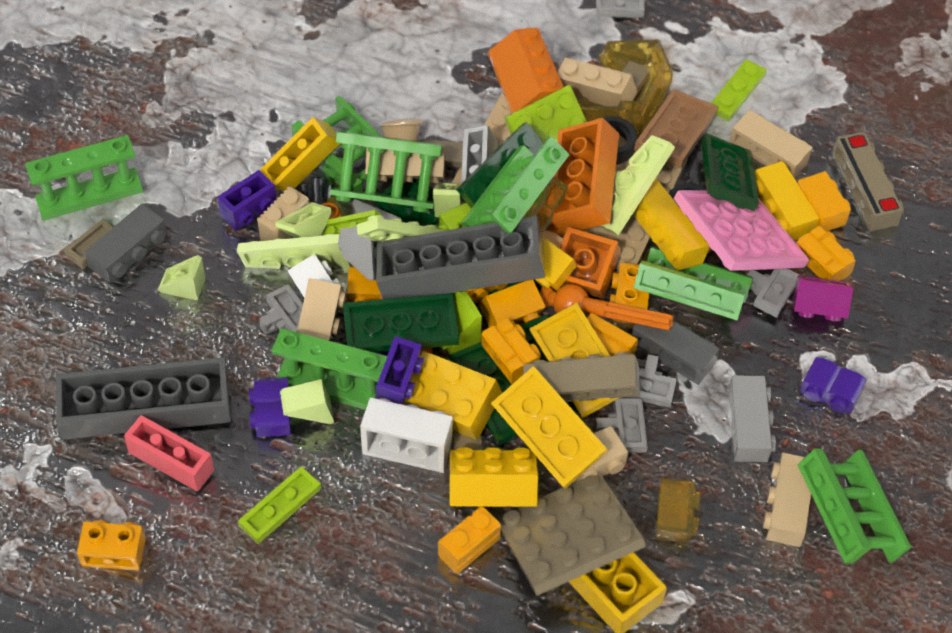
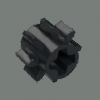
M308 177V183L302 184V194L308 197L309 204L312 202L316 204L327 203L328 198L334 197V195H329L330 189L334 187V184H328L327 177Z

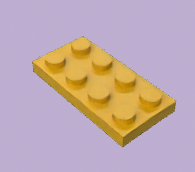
M578 303L529 328L548 362H556L561 358L586 359L590 355L610 356ZM602 398L589 401L574 400L573 404L580 416L584 418L619 398Z
M534 366L491 403L565 489L608 452L607 448Z

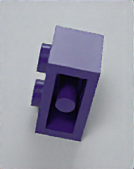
M260 170L217 196L220 216L235 231L249 225L255 218L263 214L264 211H267V208L271 207L270 204H274V201L277 200L275 185Z
M396 336L394 337L376 385V399L384 398L393 403L403 405L405 398H411L415 383L411 382L413 374L420 373L424 358L420 357L422 345Z

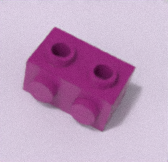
M797 275L792 307L802 317L813 318L814 314L825 315V319L831 321H841V318L848 319L853 286L851 282Z

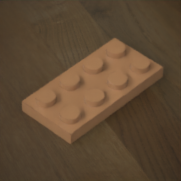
M673 89L635 142L634 150L638 151L651 135L669 141L675 147L666 163L681 168L717 115L719 106Z

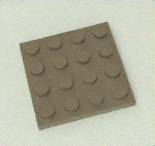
M600 472L597 473V476H587L569 485L566 489L562 487L553 493L537 499V507L521 506L495 518L501 524V533L536 595L646 547L644 538Z

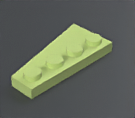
M651 135L629 159L630 165L625 170L618 171L615 174L611 220L609 224L598 227L619 236L675 149L669 141Z
M382 215L370 216L366 222L357 224L358 236L372 241H386L446 231L437 229L435 225L420 226L419 222L403 223L401 219L387 220Z
M340 234L238 243L237 253L245 267L280 269L281 265H287L292 268L313 254L316 255L320 263L325 260L330 269L344 268V273H348L349 267H354L342 256V251L339 249L338 239Z

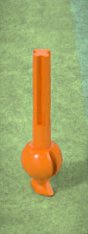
M566 284L561 286L558 291H554L551 287L548 289L542 287L539 293L545 307L554 306L556 313L578 303L584 315L593 313L604 318L670 331L674 323L672 321L674 316L670 314L589 298L587 292L576 284Z

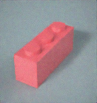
M142 415L124 435L128 453L197 492L214 472L210 453Z

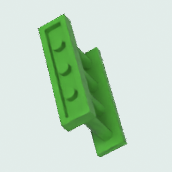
M340 96L335 98L336 112L323 120L329 123L331 127L343 120L350 127L346 132L381 136L356 112L350 102H346ZM300 120L291 125L292 137L304 126ZM361 146L358 150H355L353 163L366 156L367 147ZM331 152L318 167L340 188L343 158H337ZM366 169L359 174L352 173L350 190L363 191V183L367 181Z
M346 131L337 132L336 143H342V148H344L340 188L333 187L330 189L329 195H336V200L351 202L352 198L408 205L413 206V211L428 212L429 208H434V201L427 200L431 167L435 157L442 155L443 145ZM358 146L368 147V152H370L365 192L350 190L355 150H358ZM384 149L394 150V155H396L391 195L376 193L380 155L384 152ZM410 153L420 154V159H422L417 199L402 197L406 157H409Z
M125 135L25 163L32 186L40 184L42 190L41 194L35 195L42 221L143 193L136 168L129 169L127 163L128 159L135 158L129 136ZM117 163L119 172L103 176V166ZM88 170L92 171L93 179L78 183L76 174ZM66 177L68 186L52 190L50 181Z
M552 136L547 138L535 155L525 145L519 146L461 221V224L464 227L497 222L510 234L570 154Z
M652 246L647 262L642 260L640 263L634 288L738 320L743 302L745 303L753 277L706 262L677 271L670 261L667 260L663 252L659 248Z
M283 328L280 329L271 350L272 354L286 357L276 378H288L289 387L322 379L331 401L364 410L367 408L369 399L375 398L376 385L387 358L384 355Z
M814 449L797 464L845 564H853L870 549H883L888 562L891 563L911 548L863 450H858L843 464L829 463L823 449ZM836 475H846L852 488H842ZM848 499H858L864 512H854ZM860 524H870L876 537H866Z

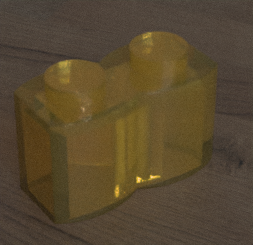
M552 177L523 218L537 216L541 232H543L551 223L555 209L563 202L568 186L558 178Z
M661 478L655 539L690 543L691 535H697L699 518L693 516L694 509H699L700 492L695 491L696 482Z

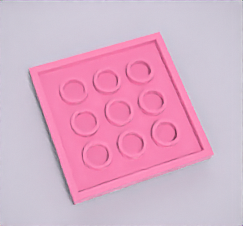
M678 190L673 198L680 206L681 211L694 224L695 229L706 239L709 247L723 261V265L730 271L805 268L809 262V258L786 230L781 227L760 199L756 210L752 211L740 209L733 203L723 199H714L707 194V190Z

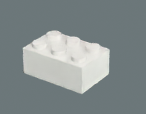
M370 398L361 423L362 454L444 473L452 447L453 416H449L441 411L431 412L422 410L414 405L396 404L384 398Z

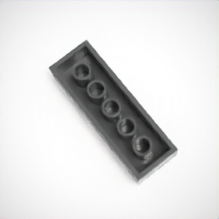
M537 216L522 218L510 234L495 222L377 242L376 282L383 299L446 294L545 278L543 236Z
M225 357L56 374V424L61 439L127 433L140 415L165 429L231 422L228 373Z

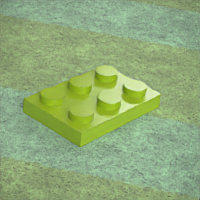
M566 85L503 117L511 134L521 124L527 122L543 143L549 136H552L555 140L558 139V131L560 129L587 122L571 85Z

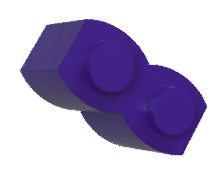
M815 357L802 382L800 392L810 401L823 402L838 413L851 414L867 379L861 374L841 368L827 359Z
M288 378L254 380V388L249 389L250 405H255V412H250V428L256 429L257 437L291 435L290 416L283 414L280 394L283 388L289 387Z

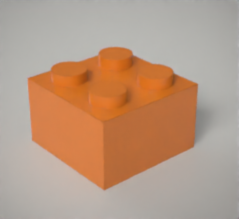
M567 227L560 249L574 259L577 267L562 286L576 284L582 287L588 295L604 300L621 253L618 241Z

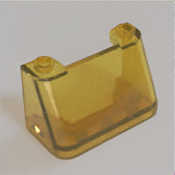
M659 39L607 41L599 57L600 64L604 68L622 72L628 62L632 61L646 66L650 77L633 101H620L618 106L596 104L590 102L588 98H579L577 101L587 122L606 116L620 117L633 125L638 139L659 110L671 86L673 70Z

